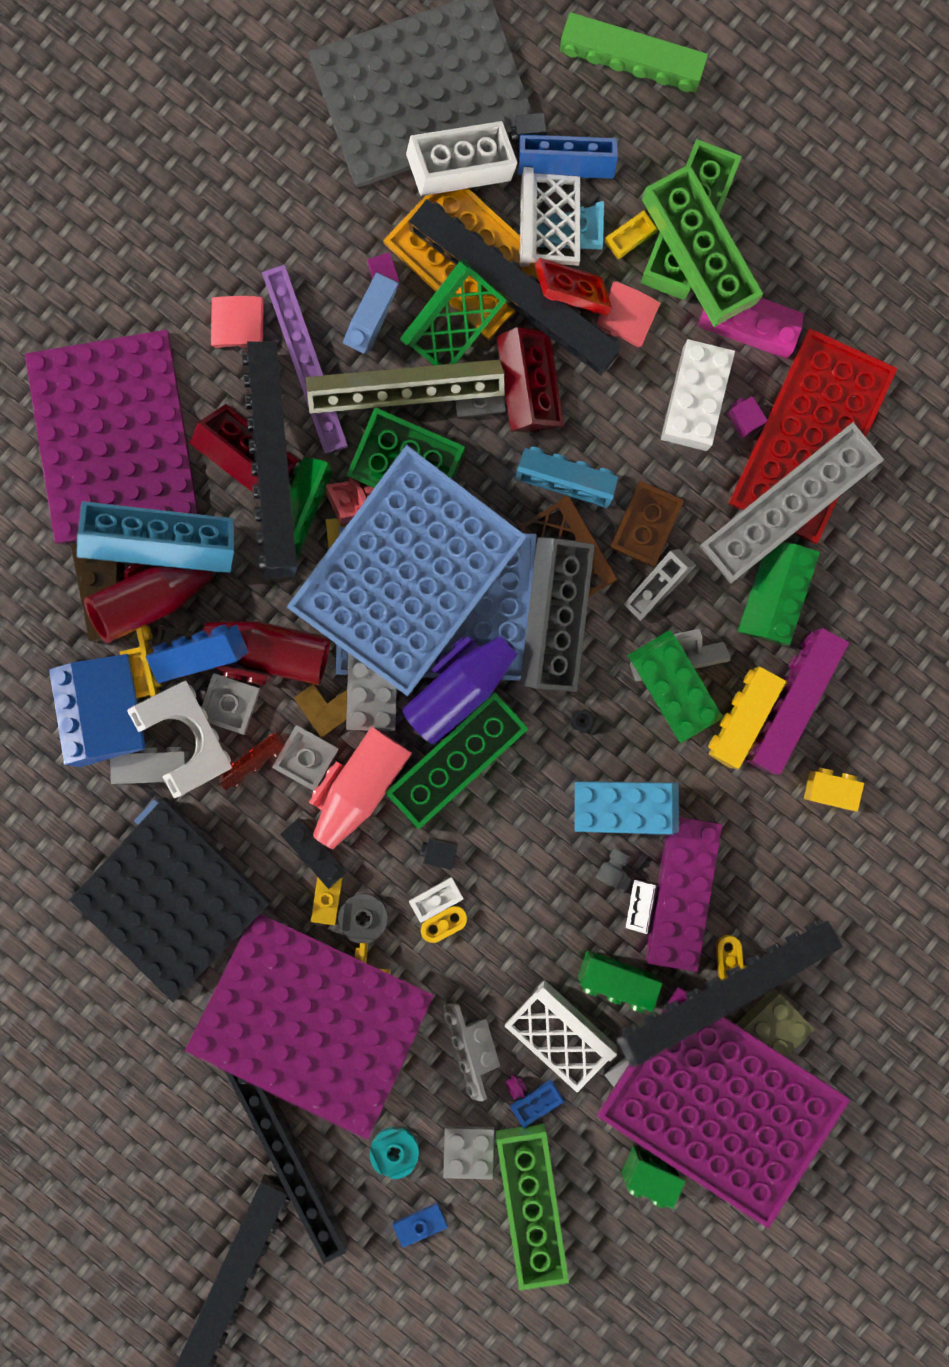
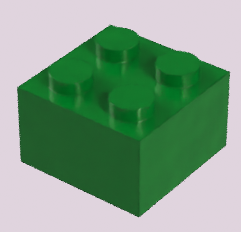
M635 1145L632 1146L621 1171L626 1188L630 1194L638 1198H642V1196L651 1199L654 1205L663 1209L665 1206L674 1209L685 1184L681 1171L655 1154Z

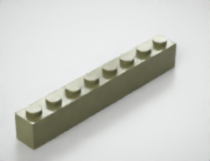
M500 360L306 377L309 412L321 413L504 396V372Z

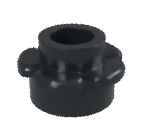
M582 709V711L576 710L571 716V727L580 733L588 732L589 728L594 726L592 713L586 709ZM580 719H584L585 722L581 723Z

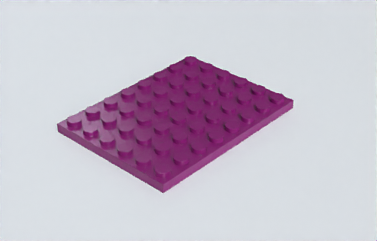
M168 330L24 354L55 543L78 541L82 501L199 514Z
M259 914L245 929L185 1051L369 1140L434 995Z
M678 987L668 1004L676 999L679 1003L686 1000L685 994L687 992ZM722 1017L640 1066L631 1068L629 1064L598 1111L597 1117L769 1229L850 1099L735 1023Z

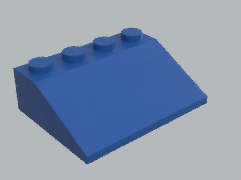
M129 654L73 662L49 669L64 765L84 767L146 749L143 731L138 732L127 711L138 704Z

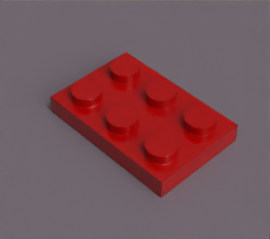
M539 257L535 267L544 297L552 301L557 300L567 303L572 307H581L592 313L609 314L612 306L602 277Z

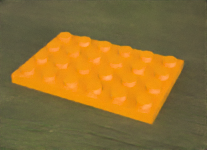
M468 188L426 195L383 240L384 244L432 289L437 291L456 266L412 233L409 228V220L424 201L428 199L432 203H439L450 217L453 218L455 216L464 223L465 228L471 233L475 231L484 239L483 242L488 246L497 247L503 253V257L509 262L515 261L520 265V235ZM530 262V267L521 266L525 274L529 277L533 275L539 280L535 267L536 263ZM468 276L464 282L465 293L478 292V282ZM482 286V291H488ZM461 287L456 293H461ZM493 294L483 295L484 309L495 308L500 301ZM479 295L466 296L467 310L480 309ZM452 297L449 304L456 311H463L462 297ZM504 303L481 334L490 340L516 311ZM485 312V319L491 312ZM481 313L468 314V322L475 328L482 324Z

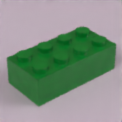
M670 630L627 655L680 744L723 719L682 646Z

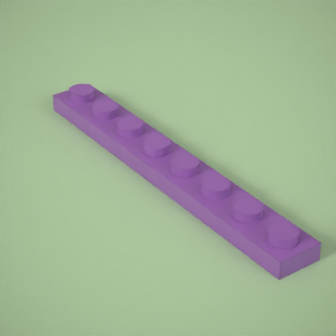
M285 265L264 271L262 274L308 404L306 377L323 376L287 269ZM336 411L311 413L325 455L348 448Z

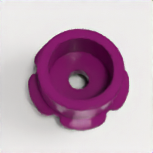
M511 1076V1079L505 1082L509 1093L514 1100L519 1097L523 1099L524 1092L527 1090L521 1077Z

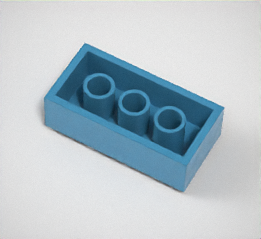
M575 782V832L678 833L679 782Z

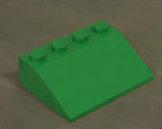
M374 408L346 476L375 488L407 445L453 480L467 448L385 411Z

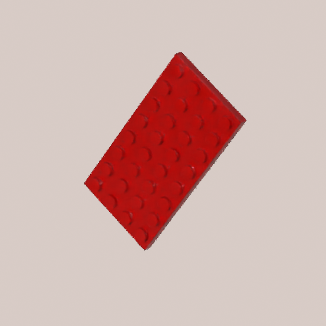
M809 328L728 505L743 511L853 422L863 435L867 437L898 368ZM838 498L793 534L813 544H817Z

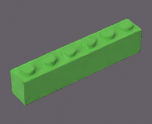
M569 12L560 44V52L569 57H580L592 64L600 63L609 66L615 71L623 70L632 73L638 78L646 77L655 80L661 85L669 84L678 87L684 92L692 91L695 93L708 56L707 53Z

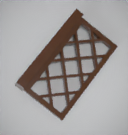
M568 495L558 503L519 525L522 533L529 534L526 528L534 523L544 525L541 538H544L546 528L549 526L560 529L558 539L562 538L563 530L574 533L576 542L595 544L592 563L595 571L592 570L591 573L597 574L602 584L595 588H589L588 597L618 581ZM557 509H560L564 516L561 526L548 523L550 513ZM546 516L545 522L539 521ZM566 521L571 529L564 527Z

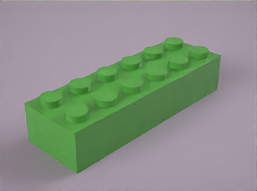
M696 139L686 166L690 164L719 215L742 156ZM659 233L640 284L685 301L691 286L662 234Z
M690 164L646 187L642 201L712 325L716 327L756 305L763 293Z
M545 1123L530 1125L524 1129L523 1127L497 1130L496 1140L519 1291L569 1283Z

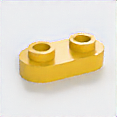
M453 905L425 920L421 926L422 937L427 942L436 943L461 930L467 922L465 910L460 906ZM453 913L458 914L460 917L456 922L450 919ZM431 925L437 926L438 931L436 933L429 931Z
M724 935L716 943L717 972L720 980L727 976L725 971L728 968L738 964L740 968L743 967L742 945L732 935ZM731 943L732 948L730 951L724 950L725 944Z

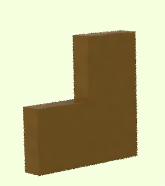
M314 684L294 697V700L321 738L347 720V690L329 703L326 702Z

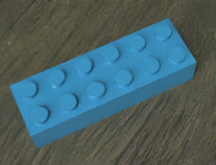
M83 501L81 503L77 557L230 573L234 553V518Z

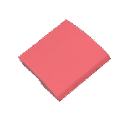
M615 281L608 293L612 309L608 315L599 313L595 323L607 334L613 337L619 336L635 347H641L660 306V302L636 289Z
M256 296L212 298L211 346L215 348L229 346L246 348L247 341L263 342L264 298Z
M350 477L348 482L326 484L325 493L340 525L348 524L374 490L373 487Z

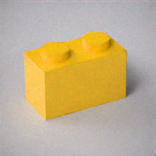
M818 768V772L810 771L804 799L858 812L864 783L856 781L857 776L842 773L841 778L833 776L832 770Z

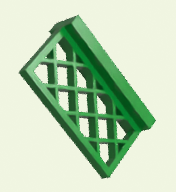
M463 259L456 265L400 340L406 345L413 347L432 365H442L438 359V352L451 351L450 364H456L508 299ZM469 275L478 281V292L465 293L464 282ZM482 286L485 287L488 291H482ZM461 287V293H456ZM484 294H493L500 300L495 308L484 309ZM479 295L480 309L467 310L466 296ZM452 297H462L463 311L450 312L449 301ZM446 306V312L440 313ZM485 312H491L485 319ZM481 313L482 324L476 328H469L468 314ZM464 314L465 329L452 330L451 315ZM439 316H447L448 330L435 331L434 320ZM431 325V331L426 332V330ZM475 331V333L470 338L469 332ZM466 332L467 343L464 346L454 347L453 333ZM449 334L450 347L437 348L436 335ZM432 335L433 349H424L417 342L422 336ZM460 350L459 353L455 356L454 351Z

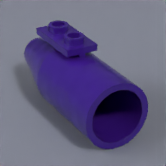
M503 635L481 647L477 644L475 638L469 636L466 638L462 637L454 644V649L449 654L445 653L437 659V665L432 670L434 673L439 674V676L403 708L406 719L426 741L436 745L491 696L517 657L518 651Z

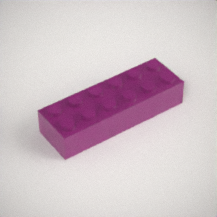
M823 628L804 635L800 642L802 649L799 655H794L788 666L791 669L788 676L782 678L786 683L744 761L769 774L780 775L842 658L849 644L848 641Z
M679 816V832L666 834L657 883L660 886L652 931L648 937L645 959L649 964L698 972L722 824Z

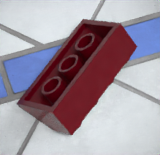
M520 327L496 336L500 362L504 372L505 398L511 431L529 433L564 427L551 338L542 331Z
M225 404L197 423L190 444L253 493V484H256V476H251V461H254V454L249 453V439H253L252 432L247 430V420ZM287 452L290 479L297 462L300 461Z

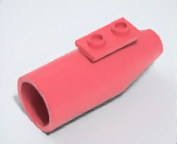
M371 726L346 765L336 762L328 769L326 778L321 785L314 790L309 803L318 807L322 812L313 837L331 849L340 844L371 816L413 753L385 733Z

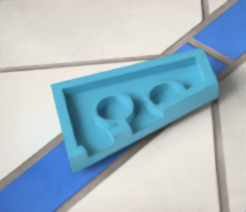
M604 201L598 202L592 207H580V249L602 250ZM556 213L548 218L555 226L563 221ZM543 222L537 226V230L543 236L551 230ZM568 224L560 229L567 237L574 233V230ZM556 234L548 239L555 247L563 242Z

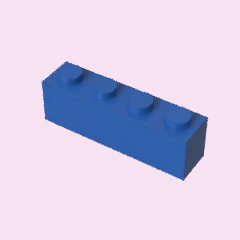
M520 134L518 175L523 174L524 167L534 168L533 173L614 179L618 158L617 138Z
M226 624L220 625L212 629L210 633H206V630L192 635L190 639L183 636L172 641V644L168 645L167 642H162L154 646V651L147 655L146 659L157 683L238 661L248 653V649L237 625L226 627Z

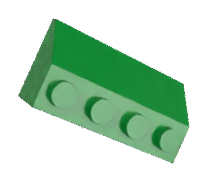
M303 457L302 462H297L293 472L295 479L292 485L289 484L296 561L325 494L326 484H329L333 474L328 462Z
M782 542L760 560L737 632L781 647L789 646L820 552L797 544Z

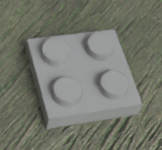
M213 673L202 704L208 716V723L245 735L261 689Z
M296 725L272 768L314 791L321 783L339 748Z
M445 1125L443 1178L493 1180L494 1127Z

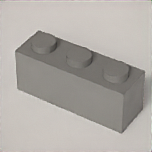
M167 747V752H157V748H146L142 750V753L132 752L110 759L111 784L165 782L162 776L189 761V751H182V747Z

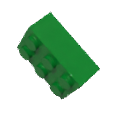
M589 950L586 951L577 976L581 987L584 988V992L593 996H597L598 993L608 996L607 1000L615 1004L628 1003L631 1005V1009L641 1013H645V1010L653 1012L662 986V982L656 974Z

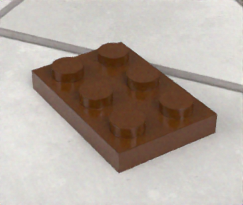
M639 481L610 549L654 568L684 500Z

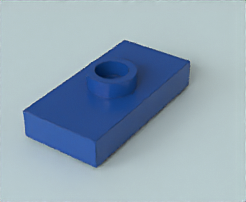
M552 1079L525 1095L523 1099L520 1098L511 1104L510 1108L524 1129L564 1103L565 1100Z
M437 1202L394 1221L393 1228L402 1248L448 1228V1224Z

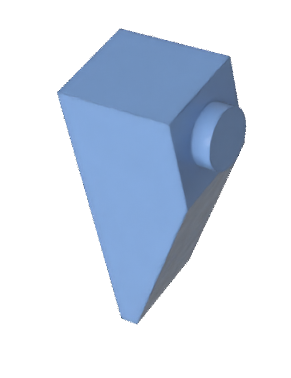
M376 272L351 320L343 344L363 354L372 351L398 288V282Z

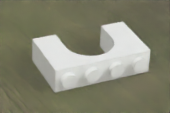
M187 681L173 686L127 710L138 732L166 719L180 720L193 731L196 740V749L193 757L183 766L162 776L174 798L184 795L232 768L228 753L222 750L218 742L219 736L217 732L210 727L207 721V713L203 707L199 706L195 699V690L191 685H188Z

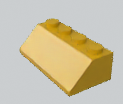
M761 667L749 670L743 681L746 683L743 691H738L732 701L734 707L731 713H726L720 723V726L723 727L718 736H713L708 745V748L711 749L708 755L729 768H740L786 683L782 678Z

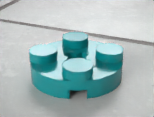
M393 1126L381 1130L372 1140L370 1149V1161L375 1171L380 1175L389 1176L390 1179L403 1178L413 1171L419 1156V1145L415 1136L403 1126ZM391 1147L401 1150L398 1158L395 1159L393 1155H388Z

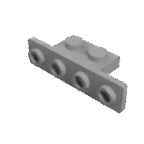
M699 629L674 634L694 669L730 661V654L724 642L702 646V634ZM630 663L635 681H642L634 666Z
M448 1003L444 1005V1017L450 1026L452 1033L451 1041L459 1057V1068L464 1073L467 1083L465 1086L466 1091L472 1100L484 1101L487 1099L481 1075L500 1067L487 1020L479 1019L465 1026L459 1004Z

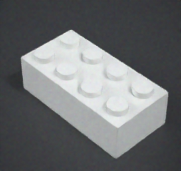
M502 121L410 136L406 153L420 196L511 181L517 166V160Z
M687 339L682 350L660 440L708 451L713 443L735 353L734 350Z

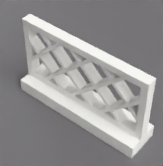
M524 167L521 179L520 266L530 267V262L536 263L539 257L562 265L579 266L580 177L533 173L534 168ZM537 182L547 183L551 188L543 193L537 187ZM564 184L574 185V191L567 195L560 187ZM554 192L563 198L558 204H555L548 198ZM542 201L551 208L545 214L537 208V205ZM566 203L574 209V212L569 216L560 209ZM553 213H556L563 220L557 226L548 219ZM542 222L551 229L544 236L537 230V226ZM566 224L574 230V233L569 237L560 230ZM554 234L563 241L557 247L548 240ZM544 244L551 252L547 255L536 254V248ZM567 245L574 251V257L564 256L560 250Z
M545 980L538 986V990L505 1023V1027L576 1092L608 1060L611 1061L617 1055V1045ZM537 999L545 1005L546 1013L532 1014L531 1005ZM546 1018V1030H532V1019ZM549 1018H559L562 1020L564 1030H550ZM518 1019H529V1030L520 1031L513 1024ZM533 1035H547V1047H537L533 1043ZM550 1035H564L565 1047H551ZM567 1035H578L582 1039V1046L568 1047ZM551 1052H565L566 1063L556 1064L551 1060ZM568 1052H582L583 1063H569ZM585 1052H597L602 1058L597 1063H586ZM569 1069H583L584 1076L578 1083L569 1076Z

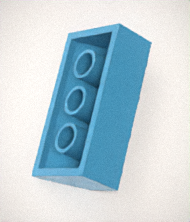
M530 447V449H524L517 469L516 481L608 508L614 496L618 476L613 475L614 472L609 469L600 468V470L590 468L591 465L586 462L577 461L573 463L567 461V457L563 455L553 454V456L544 454V450L540 448Z

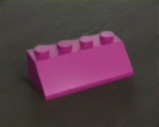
M760 298L756 305L716 327L712 325L703 309L697 327L787 359L796 346L802 329L804 313Z

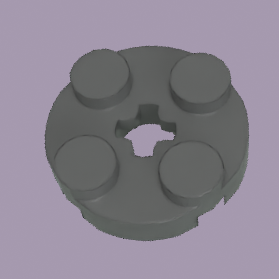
M359 893L348 898L339 912V926L344 934L348 936L347 938L353 942L370 943L385 931L388 923V912L384 902L368 893ZM362 912H366V915L370 916V921H366L365 925H362L361 921L357 919V915H361Z

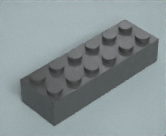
M537 538L520 685L537 689L577 692L595 544L555 538Z

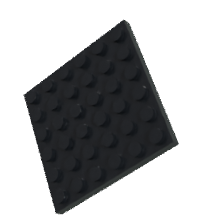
M166 797L151 810L69 899L173 1003L272 902Z

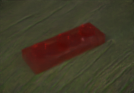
M276 731L231 764V769L218 775L220 785L225 790L231 786L236 787L247 774L259 770L267 759L278 756L283 747H285L283 739Z

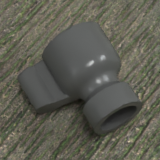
M613 848L609 855L610 860L601 865L595 878L626 894L632 879L623 872L622 868L627 865L631 857Z

